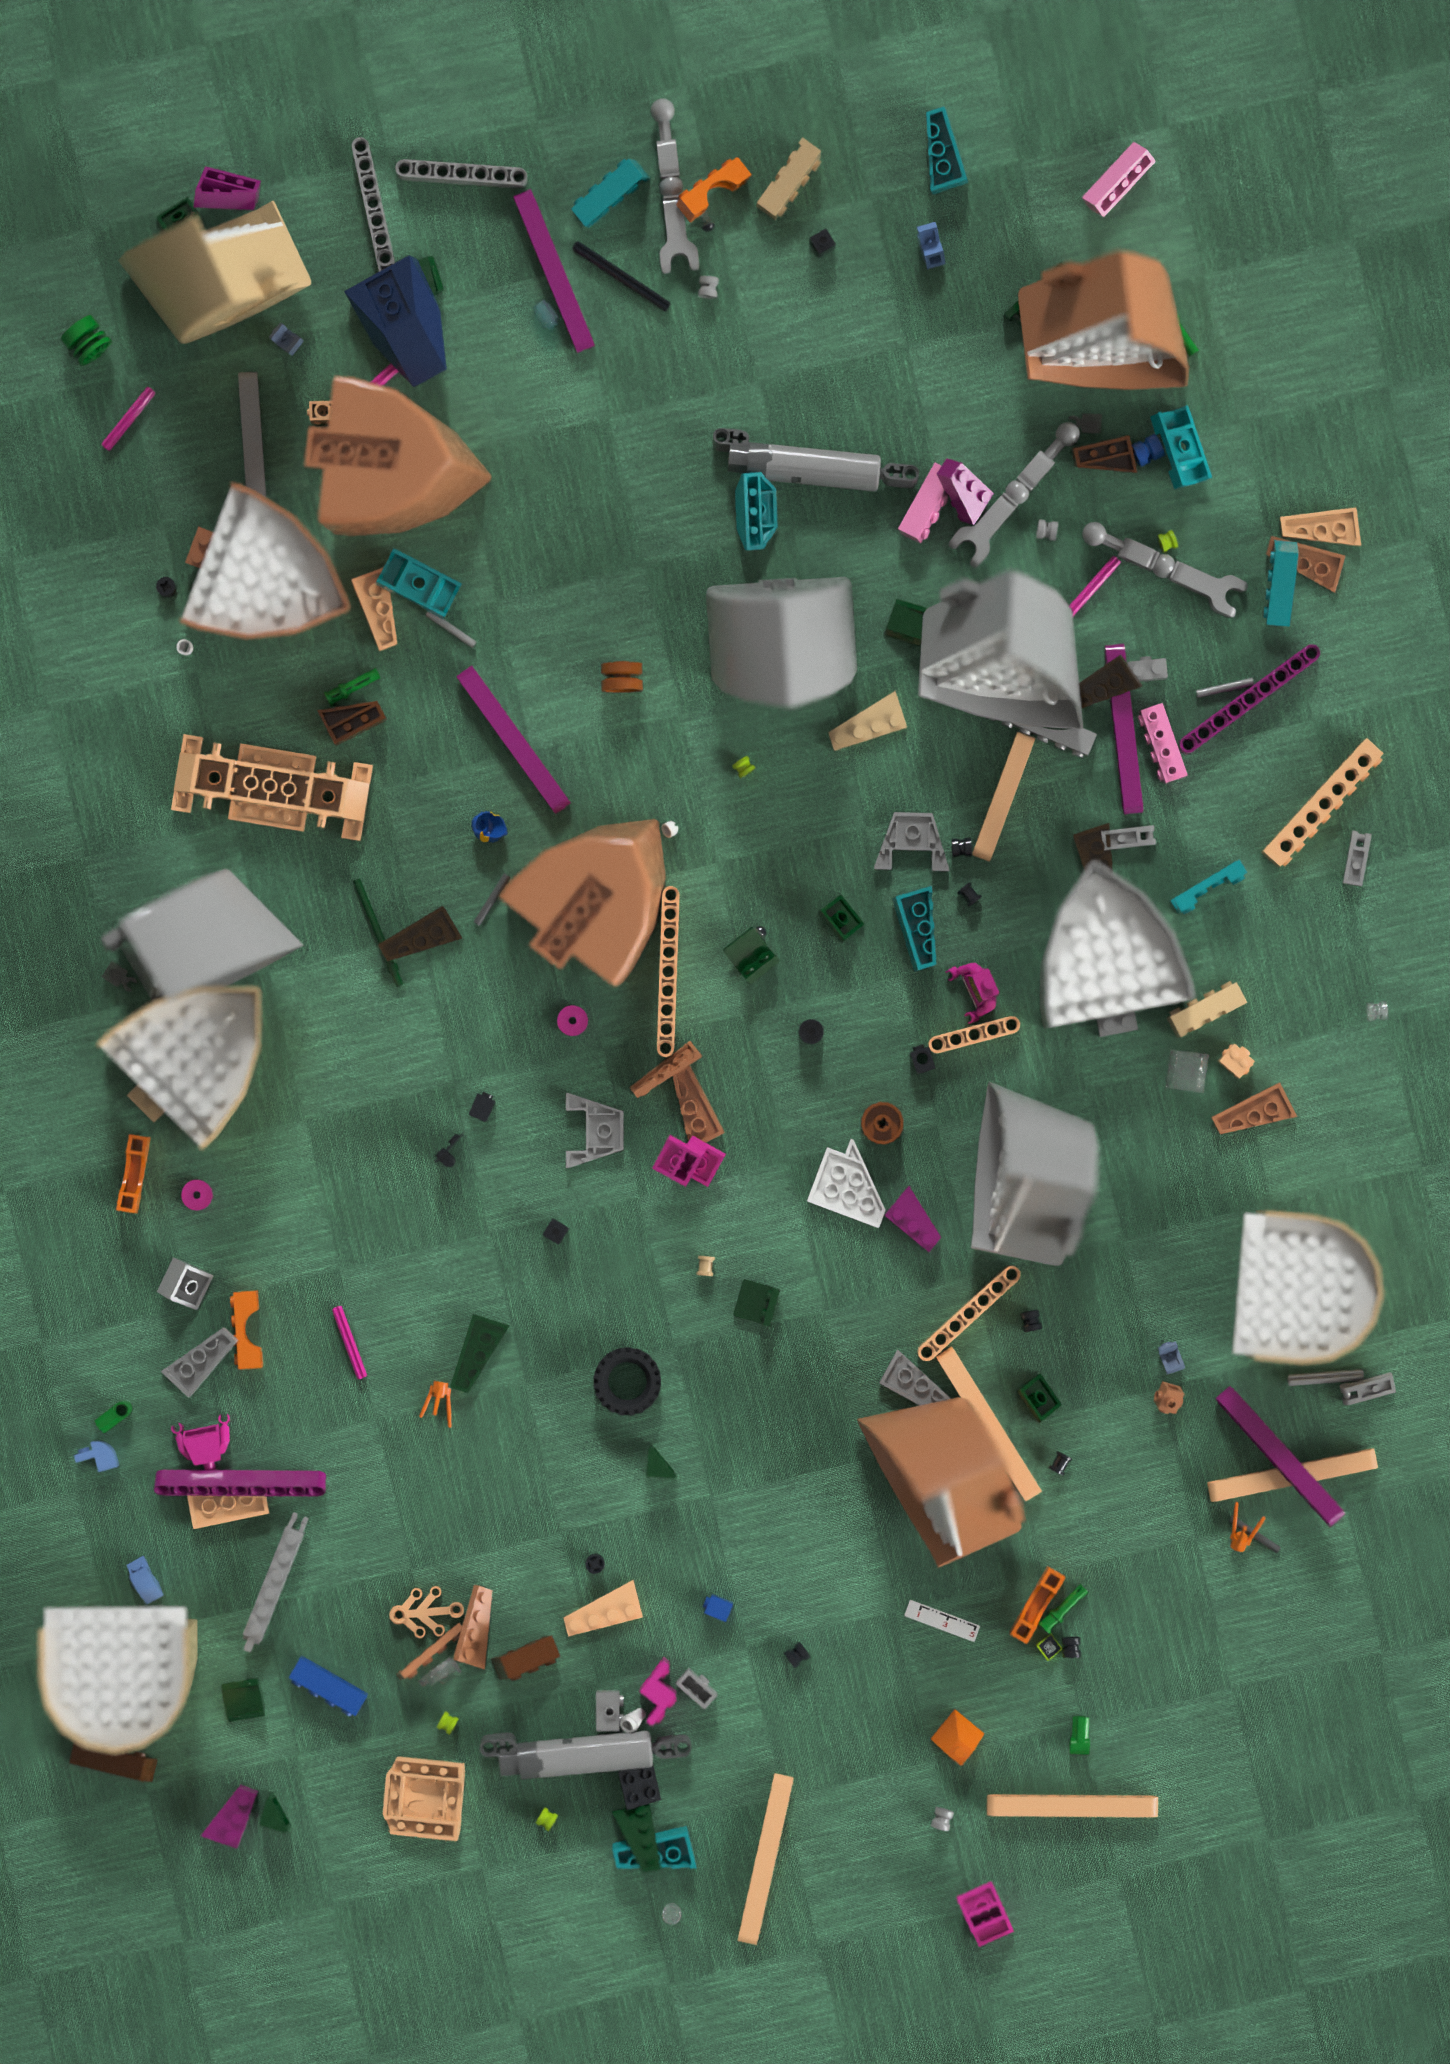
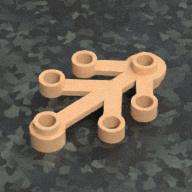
M433 1586L430 1594L417 1609L408 1610L414 1601L420 1599L423 1594L420 1588H414L403 1605H396L390 1610L389 1617L395 1624L406 1625L414 1632L417 1638H423L426 1634V1629L423 1626H417L410 1619L413 1617L420 1619L433 1630L436 1636H442L445 1633V1627L437 1624L428 1616L450 1614L454 1618H459L464 1613V1606L460 1602H453L447 1607L428 1608L434 1599L438 1598L442 1593L439 1586ZM438 1589L439 1595H433L432 1590ZM418 1590L420 1596L415 1597L413 1591ZM454 1606L460 1607L459 1613L453 1611ZM397 1611L402 1612L403 1616L401 1618L396 1617ZM437 1627L443 1629L441 1634L436 1633ZM417 1629H422L423 1635H418L416 1633Z

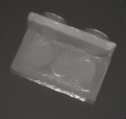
M449 1657L432 1668L418 1682L422 1687L429 1683L432 1686L438 1680L441 1684H445L458 1676L462 1671L458 1664Z

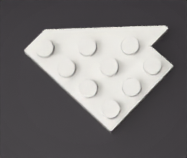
M850 1139L845 1154L827 1147L807 1201L879 1228L886 1210L854 1140Z

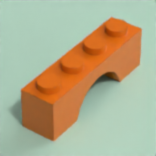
M738 157L734 160L728 159L722 164L720 170L714 169L707 175V179L697 181L693 185V189L683 191L678 196L680 199L676 206L688 221L692 222L702 215L709 206L707 192L710 189L724 187L734 192L748 182L752 174Z
M129 1134L125 1172L116 1208L118 1211L138 1213L151 1137Z
M258 1290L233 1292V1296H230L231 1308H234L235 1315L231 1316L232 1327L236 1329V1335L233 1336L238 1339V1342L234 1345L237 1346V1354H234V1363L238 1365V1369L262 1368V1348L254 1345L248 1339L245 1331L247 1319L252 1313L259 1310Z
M1049 1566L1046 1567L1011 1627L1010 1635L1026 1644L1028 1643L1037 1628L1043 1612L1066 1577Z

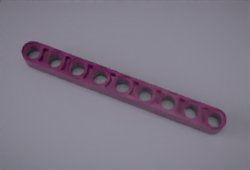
M529 189L513 196L576 352L579 353L594 347L595 344L532 190Z
M1124 643L1104 646L1106 664L1119 655H1122L1126 661ZM1130 691L1110 698L1124 815L1143 813Z
M1313 644L1304 647L1184 736L1178 743L1179 750L1184 754H1190L1315 662L1320 656L1319 648ZM1312 649L1315 652V658H1308L1306 650ZM1295 660L1299 662V670H1293L1291 668V661ZM1276 672L1284 674V681L1276 680ZM1266 683L1269 686V692L1263 693L1260 690V684ZM1249 694L1253 696V704H1247L1245 702V695ZM1236 706L1238 708V715H1231L1229 707ZM1215 717L1223 720L1222 727L1214 725L1213 720ZM1199 729L1207 730V738L1199 737ZM1190 740L1192 742V749L1186 750L1183 747V741Z
M471 665L456 677L553 812L557 814L571 804Z
M1231 1386L1215 1398L1222 1409L1329 1527H1332L1345 1515L1341 1507Z
M159 1470L155 1474L154 1492L158 1495L318 1497L325 1494L326 1474L322 1471Z

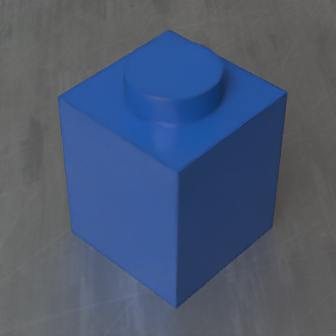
M711 1594L710 1598L706 1597L703 1604L705 1614L726 1622L733 1606V1602Z

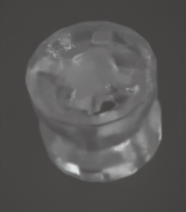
M669 1903L664 1906L662 1917L665 1923L673 1925L680 1921L681 1909L677 1904Z

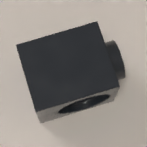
M826 228L809 239V243L819 258L836 248V243Z
M922 1044L913 1047V1052H910L916 1074L935 1069L929 1046L924 1048ZM924 1053L927 1056L925 1064L917 1062L918 1054Z
M482 1092V1095L477 1093L468 1115L487 1122L496 1102L492 1100L493 1096Z
M553 1218L543 1235L559 1245L568 1232L569 1227Z

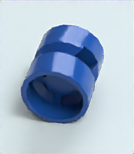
M1156 434L1146 437L1144 442L1138 441L1131 444L1134 458L1140 468L1149 464L1151 459L1156 461L1165 456L1164 449Z

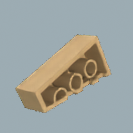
M803 137L799 141L800 148L790 154L786 167H781L775 177V182L772 181L757 202V207L774 220L778 216H783L787 210V207H785L787 203L795 200L798 195V188L801 185L803 187L810 179L809 173L812 170L816 171L821 164V161H819L821 150Z
M1229 981L1221 985L1222 990L1216 993L1214 990L1204 994V999L1198 1001L1196 998L1186 1003L1188 1007L1183 1010L1178 1007L1170 1011L1171 1016L1167 1017L1176 1037L1180 1038L1186 1035V1033L1196 1030L1204 1024L1219 1018L1221 1015L1227 1014L1246 1004L1247 1001L1237 982L1232 984Z

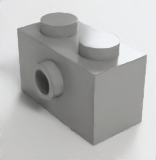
M1151 656L1140 657V661L1127 662L1139 682L1165 680L1168 678L1166 658L1151 659Z
M689 1667L676 1681V1685L704 1710L718 1695L708 1685L710 1681L702 1674L698 1676Z
M620 1690L596 1691V1731H620V1722L623 1714H620V1707H623V1695H620Z

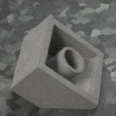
M173 1257L157 1292L169 1300L198 1310L214 1275Z

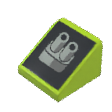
M1052 1634L1047 1635L1035 1644L1047 1661L1062 1650V1647Z

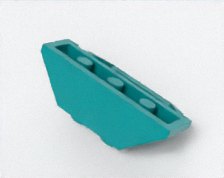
M761 472L742 473L735 490L737 532L745 550L764 549L778 528L776 488Z

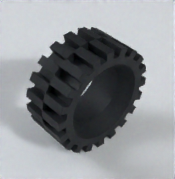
M631 1347L618 1348L609 1352L599 1362L593 1378L596 1396L601 1404L612 1413L615 1412L622 1416H632L644 1412L656 1400L661 1387L660 1370L656 1362L649 1354ZM625 1362L638 1365L646 1376L645 1390L640 1396L631 1400H624L614 1395L608 1382L612 1369L618 1364Z

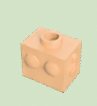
M309 401L307 416L310 417L311 424H329L331 401Z
M1232 1044L1228 1049H1225L1222 1052V1057L1218 1060L1237 1079L1246 1075L1255 1061L1249 1057L1251 1053L1243 1046L1239 1048L1236 1044Z

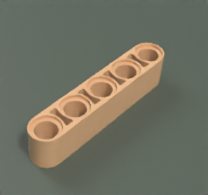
M1014 1016L1001 1018L934 1036L929 1040L928 1046L932 1053H942L1013 1034L1019 1030L1020 1022ZM1010 1019L1016 1023L1014 1030H1008L1006 1027V1022ZM993 1024L998 1028L996 1035H990L987 1032L989 1025ZM972 1029L979 1032L977 1040L969 1038V1032ZM953 1034L960 1036L961 1041L959 1045H953L950 1042ZM938 1039L942 1042L940 1050L932 1048L933 1040Z

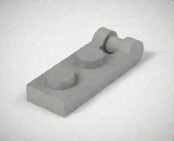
M1154 825L1101 831L1102 841L1105 845L1104 850L1156 845V839L1153 837ZM1145 832L1146 840H1141L1140 833ZM1107 834H1110L1111 847H1107L1106 844Z
M1352 830L1342 883L1362 886L1371 834H1359L1358 831ZM1357 841L1363 842V847L1356 846Z
M1391 1372L1340 1385L1344 1405H1352L1396 1392ZM1356 1391V1394L1351 1395L1350 1392Z

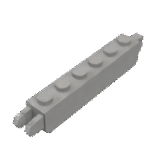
M293 1512L289 1524L285 1527L243 1633V1639L247 1640L243 1650L250 1653L254 1644L259 1645L263 1640L305 1534L304 1530L309 1518L304 1517L302 1519L300 1529L293 1528L294 1522L297 1519V1513Z

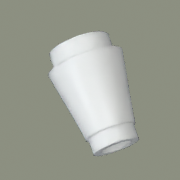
M638 1708L623 1716L620 1722L621 1728L627 1733L635 1732L646 1717L645 1711L642 1708Z

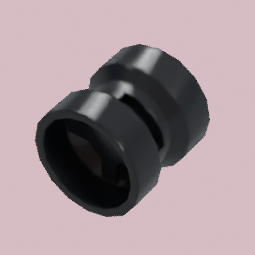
M958 838L951 839L952 857H959L960 855L972 856L971 838H964L963 840Z
M1039 1310L1020 1313V1317L1024 1322L1023 1332L1042 1329V1324L1038 1318L1040 1316Z
M1062 1637V1645L1064 1646L1062 1658L1081 1657V1650L1078 1647L1081 1644V1637Z
M800 1642L795 1644L794 1649H788L784 1652L794 1668H797L802 1660L810 1658L809 1653Z

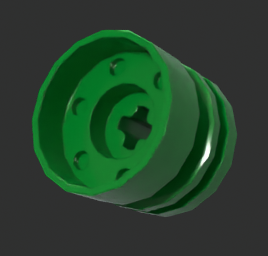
M92 315L77 321L60 338L68 350L77 348L73 353V357L79 358L78 363L80 366L87 365L99 358L112 343L109 337H105V331L97 332L100 326Z

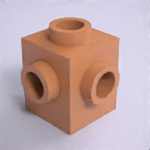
M1162 1381L1159 1390L1155 1392L1154 1403L1160 1412L1176 1414L1178 1408H1181L1183 1404L1184 1392L1180 1386Z

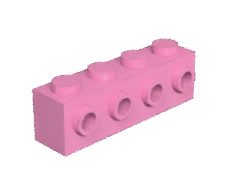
M1133 142L1086 192L1082 199L1092 211L1104 217L1156 161L1147 149Z
M934 463L898 527L902 535L920 544L923 539L926 540L929 536L932 523L937 521L939 517L938 512L942 506L946 505L949 498L948 493L945 492L937 476V472L941 468V465Z
M1163 703L1141 710L1139 712L1140 715L1137 716L1140 726L1145 728L1146 734H1144L1147 745H1151L1152 752H1150L1153 763L1157 762L1159 770H1156L1159 780H1163L1164 784L1188 776Z

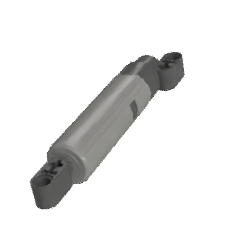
M719 428L713 433L712 443L714 449L720 452H729L728 472H761L769 481L874 492L878 490L879 479L886 486L913 488L917 485L919 479V470L913 465L889 463L884 468H880L881 457L879 455L749 442L747 432L737 429ZM724 438L725 441L719 442L717 439ZM911 474V475H913L915 478H913V479H908V478L906 477V475Z
M647 1730L517 1743V1739L512 1733L487 1734L481 1738L480 1752L485 1757L499 1756L501 1776L520 1774L521 1780L649 1768L653 1765V1754H656L661 1759L688 1756L691 1752V1740L687 1735L680 1734L661 1736L652 1743L650 1732ZM491 1743L493 1747L487 1749L484 1747V1744ZM686 1743L688 1746L681 1749L678 1747V1744ZM662 1745H665V1750H662Z

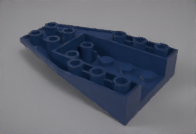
M408 255L344 291L373 345L413 387L447 370L440 308L416 258Z

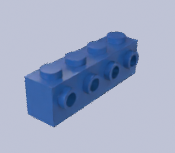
M304 1656L300 1657L289 1676L292 1679V1684L300 1688L302 1686L309 1689L308 1693L315 1697L320 1695L325 1698V1703L332 1707H335V1705L342 1708L341 1712L350 1717L352 1714L354 1716L357 1715L368 1696V1693Z

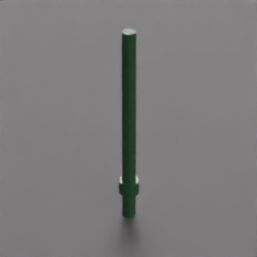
M356 879L353 881L377 941L381 943L385 940L361 879ZM394 960L386 961L388 965L386 968L388 973L392 975L396 987L404 985L398 972L400 969L397 962L395 963Z

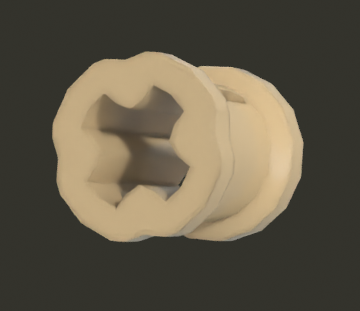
M698 1256L700 1260L699 1271H697L696 1275L713 1276L712 1264L715 1257Z

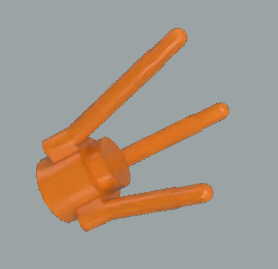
M434 1381L433 1386L430 1385L429 1393L419 1415L420 1418L423 1417L432 1395L436 1397L433 1410L434 1416L437 1414L440 1398H444L446 1395L448 1427L451 1428V1389L448 1388L449 1383Z
M1235 1502L1232 1533L1230 1536L1232 1542L1230 1546L1235 1551L1244 1552L1246 1546L1251 1544L1253 1537L1266 1518L1263 1516L1249 1537L1245 1533L1246 1526H1243L1241 1532L1236 1533L1239 1503Z

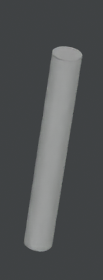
M427 611L425 616L471 648L475 646V640L445 619L443 620Z
M1252 678L1196 690L1197 698L1252 686L1254 682Z

